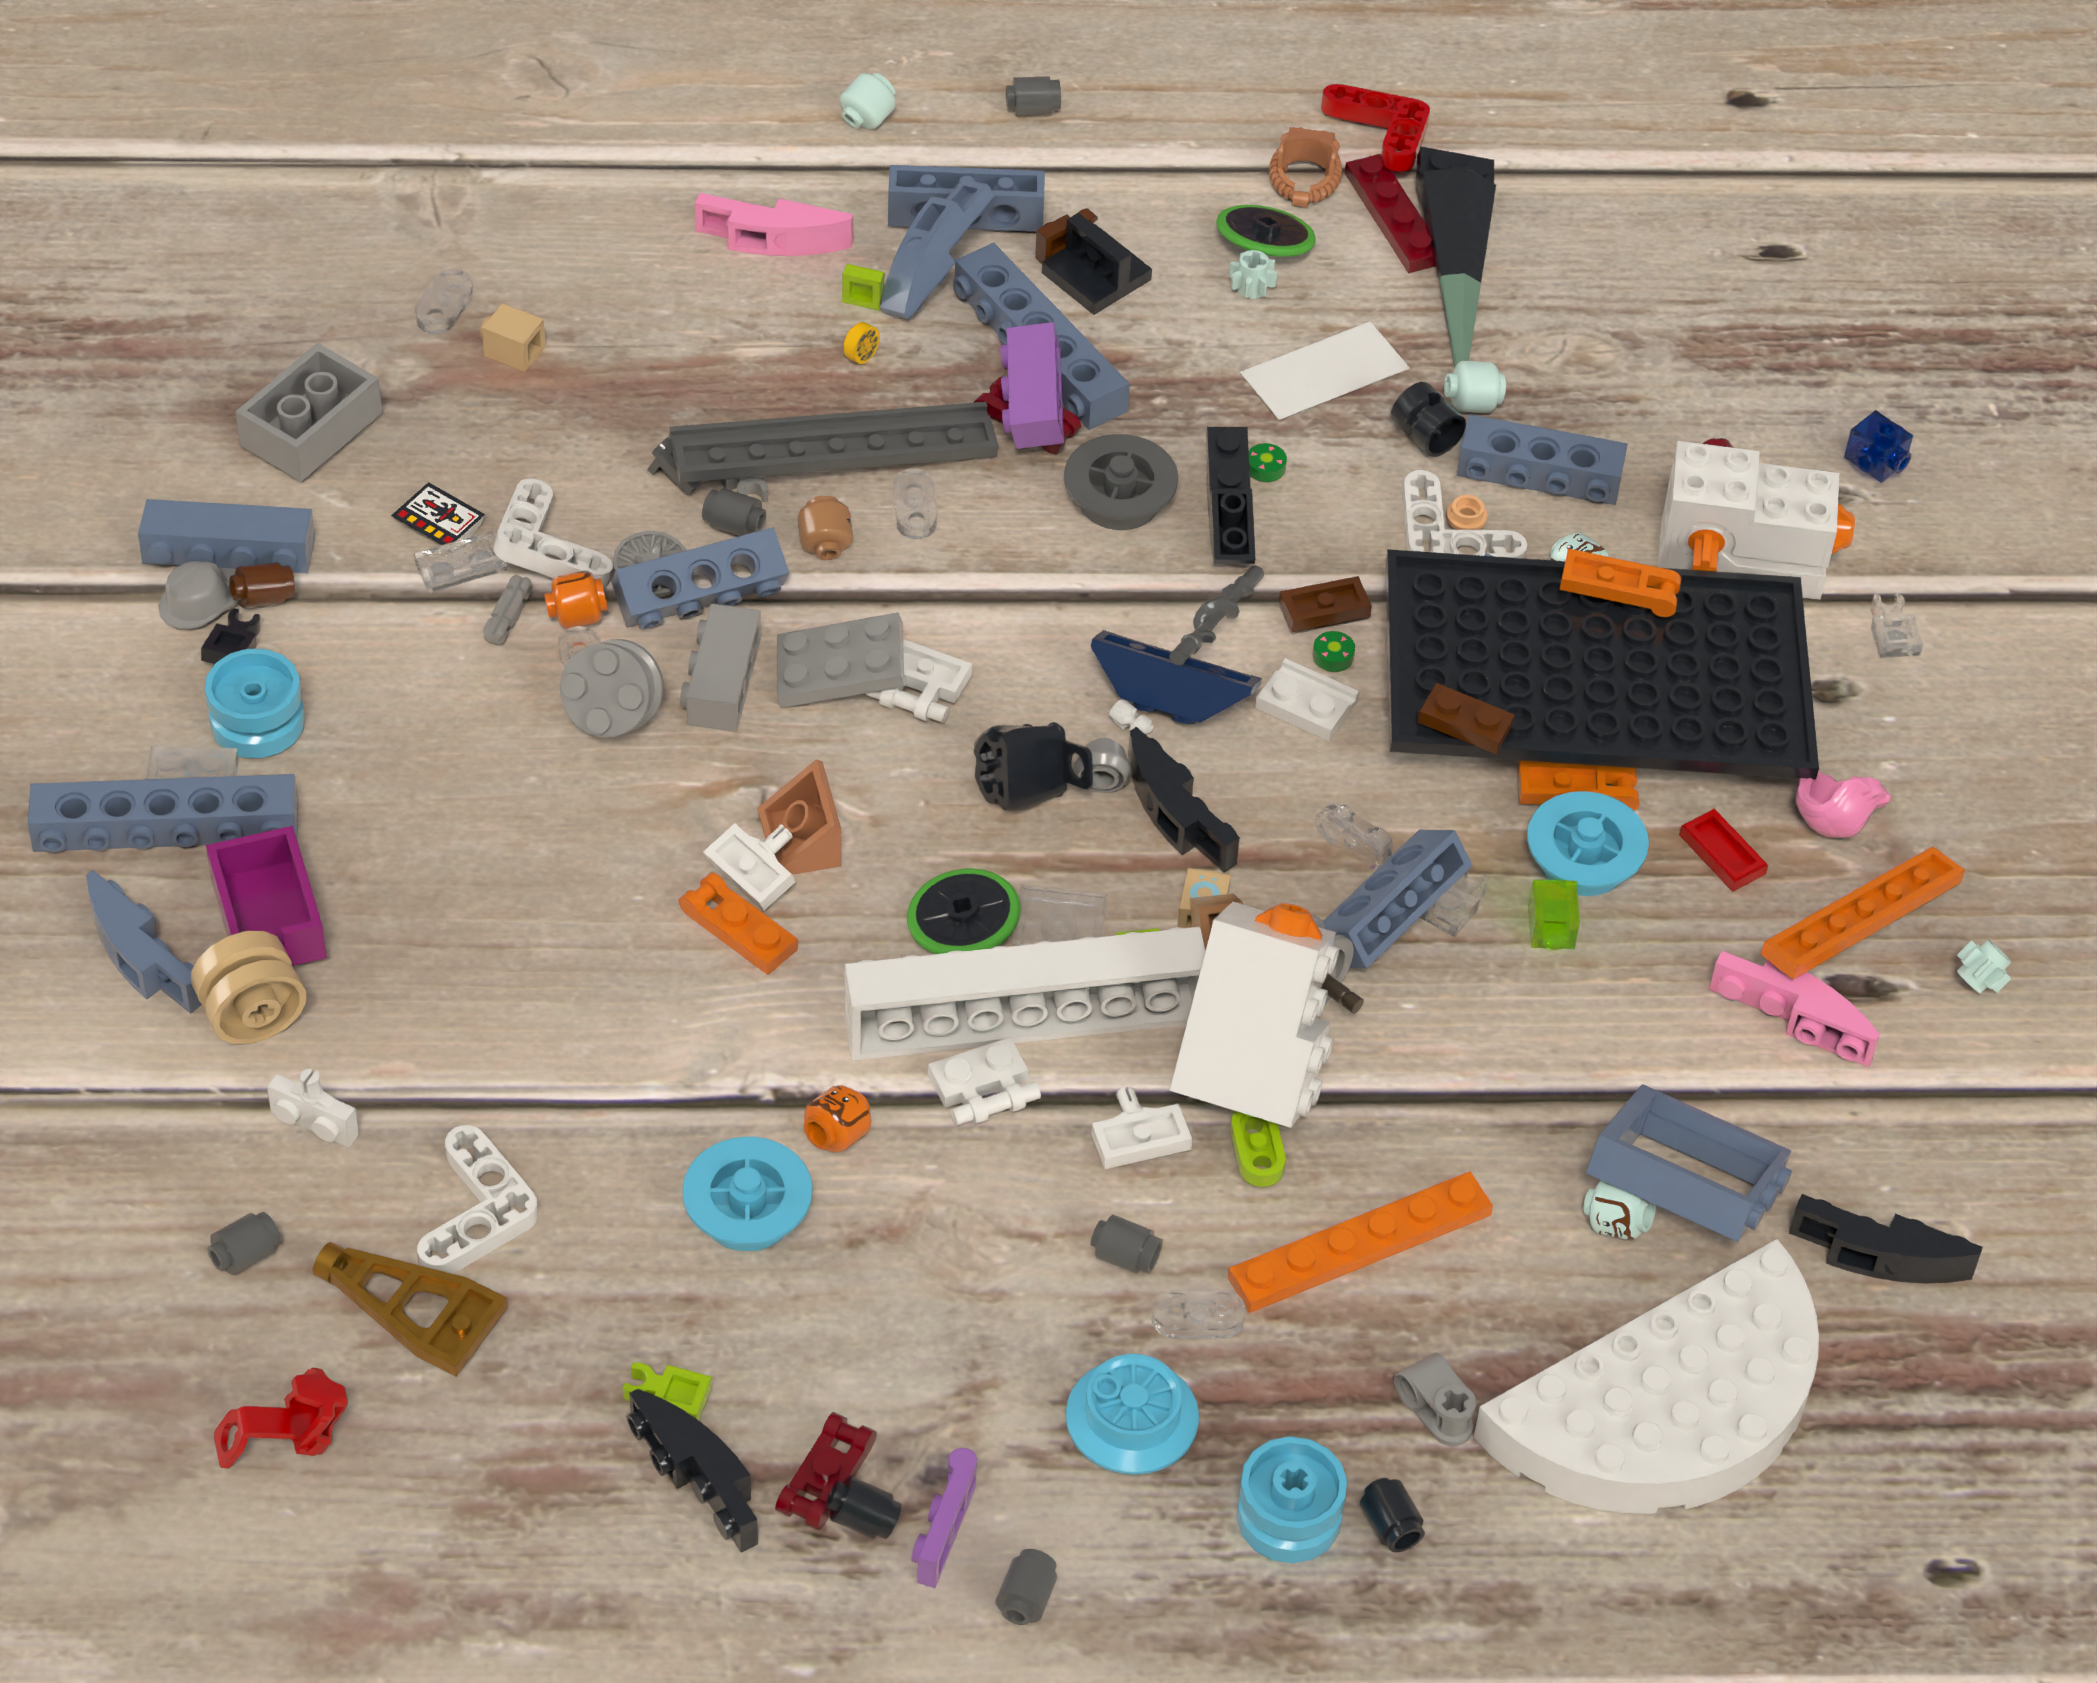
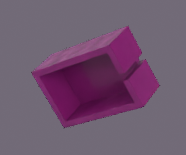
M293 826L206 845L210 876L227 937L245 931H265L273 934L283 944L292 962V966L327 958L322 922Z

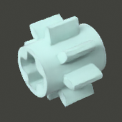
M1258 250L1240 253L1239 262H1230L1229 277L1232 278L1231 289H1237L1240 295L1249 299L1266 296L1267 287H1276L1277 271L1274 270L1275 260L1269 259L1265 253Z
M1971 940L1957 954L1963 963L1957 970L1958 974L1980 994L1987 987L1998 993L2012 979L2005 970L2012 961L1990 940H1987L1982 946Z

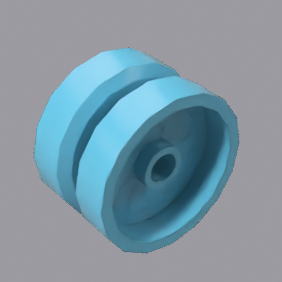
M268 649L237 651L230 653L214 664L206 676L205 696L209 708L211 731L215 741L223 749L243 758H265L279 754L295 744L303 732L305 720L304 706L301 699L300 677L295 665L282 654Z
M1289 1436L1274 1439L1255 1449L1243 1466L1236 1518L1242 1537L1254 1551L1273 1561L1298 1563L1313 1560L1329 1550L1340 1533L1347 1478L1342 1463L1328 1448L1305 1438Z

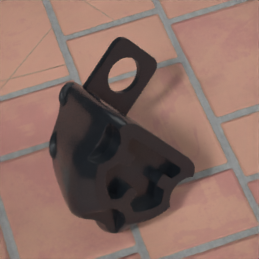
M1051 722L1048 726H1032L1030 724H1023L1021 726L995 725L985 730L974 743V755L976 757L975 779L979 789L989 803L1000 804L1006 811L1022 810L1053 797H1061L1067 790V783L1082 789H1090L1093 786L1092 753L1090 749L1067 741L1064 728L1056 722ZM1074 753L1080 756L1084 765V773L1081 778L1075 774L1072 768V756Z

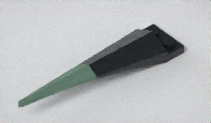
M1421 146L1417 154L1416 187L1423 207L1429 235L1432 239L1431 243L1442 290L1455 368L1460 361H1469L1496 191V184H1494V160Z

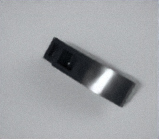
M1207 427L1206 482L1214 564H1255L1252 489H1250L1248 427Z
M1138 727L1130 730L1128 761L1132 769L1131 778L1140 802L1156 828L1182 856L1195 847L1224 873L1237 865L1240 837L1230 824L1222 822L1208 810L1203 800L1192 795L1194 777L1190 770L1184 764L1177 763L1163 750L1157 740L1149 738Z
M1804 1194L1801 1195L1798 1201L1789 1234L1830 1249L1826 1263L1828 1265L1873 1278L1907 1283H1952L1972 1280L1983 1249L1982 1246L1974 1244L1964 1237L1945 1233L1927 1226L1917 1219H1909L1895 1213L1890 1227L1877 1223L1870 1217L1856 1215L1833 1206L1825 1200L1815 1199Z
M640 1389L630 1392L631 1413L626 1415L628 1425L637 1440L644 1438L651 1449L649 1451L650 1458L657 1472L661 1476L667 1474L677 1489L690 1483L697 1499L702 1504L708 1502L715 1512L713 1514L714 1522L725 1540L732 1538L741 1553L758 1545L757 1518L746 1503L751 1500L750 1473L733 1451L708 1427L683 1409Z

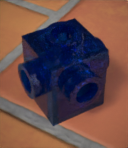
M1875 410L1850 430L1844 458L1882 483L1893 473H1901L1909 464L1912 457L1909 451L1913 434Z

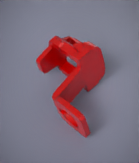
M312 1367L303 1375H296L292 1379L293 1390L284 1398L286 1408L243 1406L238 1409H231L214 1432V1441L220 1467L229 1469L243 1453L248 1438L291 1439L294 1443L296 1454L309 1456L323 1454L331 1444L334 1424L348 1405L345 1387L329 1379L322 1369ZM235 1425L238 1430L234 1435L233 1445L228 1450V1434L231 1427Z

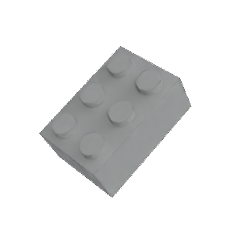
M317 343L235 411L240 446L302 482L382 413L379 378Z

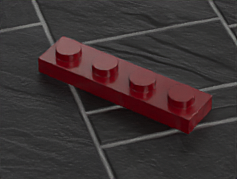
M1381 154L1346 162V177L1408 274L1436 267L1428 226L1393 172L1383 166L1380 160Z

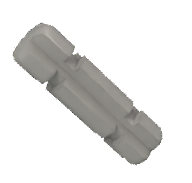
M514 575L510 578L506 586L507 590L503 591L491 613L492 617L488 619L483 628L484 639L488 643L493 642L496 645H501L505 642L510 633L508 630L513 627L525 605L523 602L527 601L532 592L530 586L532 583L529 578H522L519 575Z

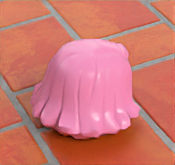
M1818 771L1816 780L1812 778L1798 779L1796 804L1808 826L1818 834L1831 838H1849L1855 836L1863 829L1874 809L1886 807L1891 795L1879 780L1871 777L1853 776L1846 781H1836L1831 775H1823Z

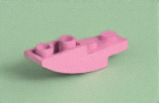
M699 193L695 201L696 232L728 238V250L771 256H800L851 248L853 244V214L780 198L775 208Z
M1721 951L1715 963L1709 990L1719 993L1728 999L1737 1000L1763 1010L1769 1015L1788 1020L1789 1024L1786 1032L1788 1036L1794 1037L1805 1044L1814 1045L1840 1055L1848 1061H1855L1870 1067L1880 1034L1870 1021L1835 989L1808 972L1793 980L1768 960H1766L1764 966Z

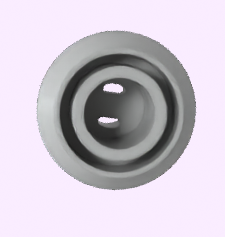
M1098 738L1085 745L1092 753L1093 786L1088 790L1098 793H1110L1117 791L1129 782L1132 769L1126 753L1120 744L1109 738ZM1079 756L1074 763L1073 771L1081 778L1084 773V765Z

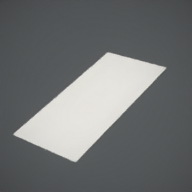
M1369 321L1240 373L1274 415L1281 420L1408 370L1410 367Z

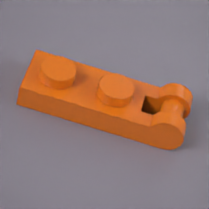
M1568 548L1559 590L1649 608L1657 616L1670 617L1676 612L1677 597L1675 594L1680 590L1681 576L1669 569Z
M1519 760L1518 787L1520 804L1542 805L1549 799L1564 793L1587 791L1613 797L1626 804L1633 811L1639 807V794L1634 789V786L1637 784L1636 768Z
M714 872L709 873L700 881V887L697 890L687 891L678 900L681 909L687 916L767 975L798 950V938L728 888L724 880ZM711 900L718 904L714 909L706 905Z

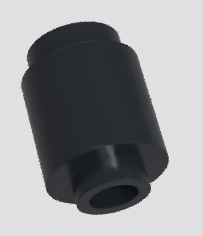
M848 1476L843 1483L836 1481L826 1501V1508L831 1510V1521L872 1539L876 1536L887 1539L898 1521L902 1507L901 1503L893 1500L891 1493L853 1476Z
M1380 1478L1365 1488L1364 1495L1360 1500V1507L1381 1544L1389 1546L1392 1552L1397 1553L1414 1547L1422 1540L1425 1535V1531L1422 1528L1424 1520L1400 1480Z

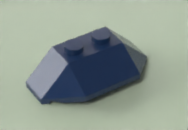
M1106 630L1101 631L1092 638L1090 646L1121 699L1131 701V705L1141 711L1155 712L1157 709L1170 713L1173 720L1183 724L1201 723L1250 696L1260 687L1262 681L1260 677L1241 673L1189 657L1182 665H1175L1170 660V653L1172 651L1123 637Z

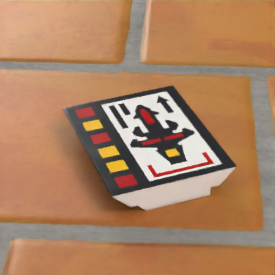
M428 482L391 516L446 548L455 549L463 545L478 531V527L481 525L485 514Z

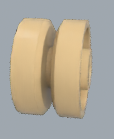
M245 931L222 939L210 946L198 958L191 971V985L205 1008V1014L213 1030L221 1040L232 1044H252L271 1038L293 1023L299 1017L306 1004V989L299 975L292 967V962L283 944L277 936L265 931Z

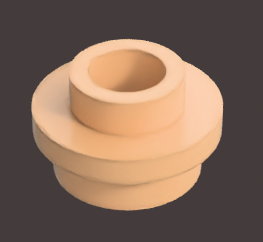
M1461 495L1449 505L1446 518L1449 525L1456 530H1480L1485 526L1488 514L1484 503L1478 497Z

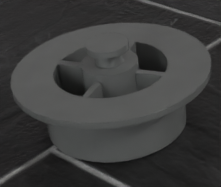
M1112 434L1091 439L1080 445L1066 462L1064 481L1070 496L1080 505L1083 513L1092 522L1107 529L1131 530L1150 522L1157 512L1171 501L1178 486V470L1172 457L1156 443L1138 436Z

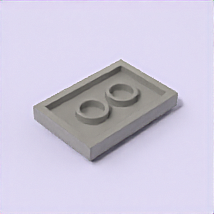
M899 612L777 634V699L781 708L904 687L903 622Z

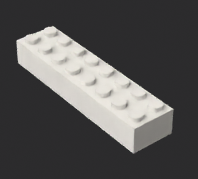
M1175 927L1163 931L1129 932L1124 935L1084 937L1077 940L1058 942L1042 941L1029 945L996 946L991 949L951 951L944 954L924 956L909 955L896 959L863 960L858 963L845 964V1024L851 1060L976 1048L1009 1037L1012 1038L1014 1043L1187 1025L1206 952L1200 927Z

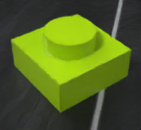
M846 264L842 273V302L880 311L885 272Z

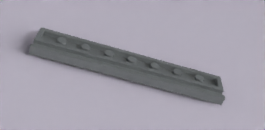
M986 402L673 426L669 430V441L672 444V454L679 483L997 457L999 448L991 417L987 413Z

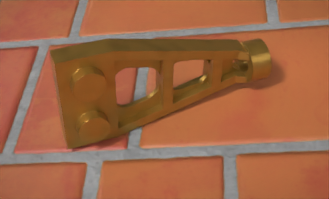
M333 1242L327 1243L321 1249L313 1265L314 1276L335 1285L416 1357L457 1377L507 1309V1298L467 1277L348 1247L345 1249ZM375 1273L383 1274L402 1282L388 1302L379 1300L364 1289V1286ZM416 1292H427L443 1296L448 1300L447 1305L428 1328L415 1324L402 1310Z

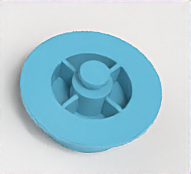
M1569 792L1549 799L1534 812L1527 831L1530 852L1546 877L1561 890L1579 896H1596L1607 893L1618 886L1619 883L1632 877L1645 862L1649 847L1648 833L1640 817L1623 802L1595 792Z
M737 1137L716 1143L695 1158L684 1177L682 1189L683 1202L687 1214L693 1223L719 1244L738 1251H757L770 1247L780 1241L804 1219L812 1200V1181L804 1162L788 1147L766 1138Z
M1123 1354L1113 1357L1091 1369L1075 1384L1067 1401L1066 1424L1073 1443L1090 1461L1113 1472L1139 1475L1162 1470L1178 1461L1189 1450L1198 1431L1199 1410L1195 1396L1189 1386L1166 1364L1147 1355Z

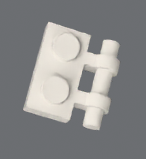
M903 639L904 686L921 691L920 697L902 691L904 687L866 693V695L878 699L880 705L890 709L897 706L914 712V717L927 722L929 719L944 723L949 714V707L938 704L937 701L941 698L952 703L956 702L972 676L973 664Z
M1011 1037L928 1064V1076L944 1107L947 1108L962 1103V1106L950 1110L952 1120L956 1126L970 1121L974 1125L987 1121L988 1115L1006 1109L1015 1112L1026 1108V1103L1041 1098L1040 1089L1036 1082L1022 1086L1019 1085L1028 1081V1069ZM996 1091H999V1092H1000V1093H998V1094H995V1095H992V1096H989V1097H986V1098H982V1097H981V1096H984V1095H987V1094H990V1093H993V1092H996Z

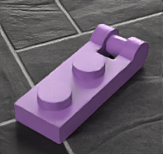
M968 1448L955 1449L949 1455L947 1487L943 1496L936 1494L933 1498L928 1514V1522L932 1523L928 1534L920 1533L916 1540L911 1560L918 1563L917 1583L936 1588L974 1494L977 1458L975 1453Z

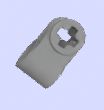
M1433 1353L1395 1374L1394 1385L1400 1399L1417 1415L1437 1441L1447 1446H1458L1470 1439L1473 1433L1471 1417L1474 1415L1477 1406L1476 1397L1456 1375L1449 1362L1441 1354Z

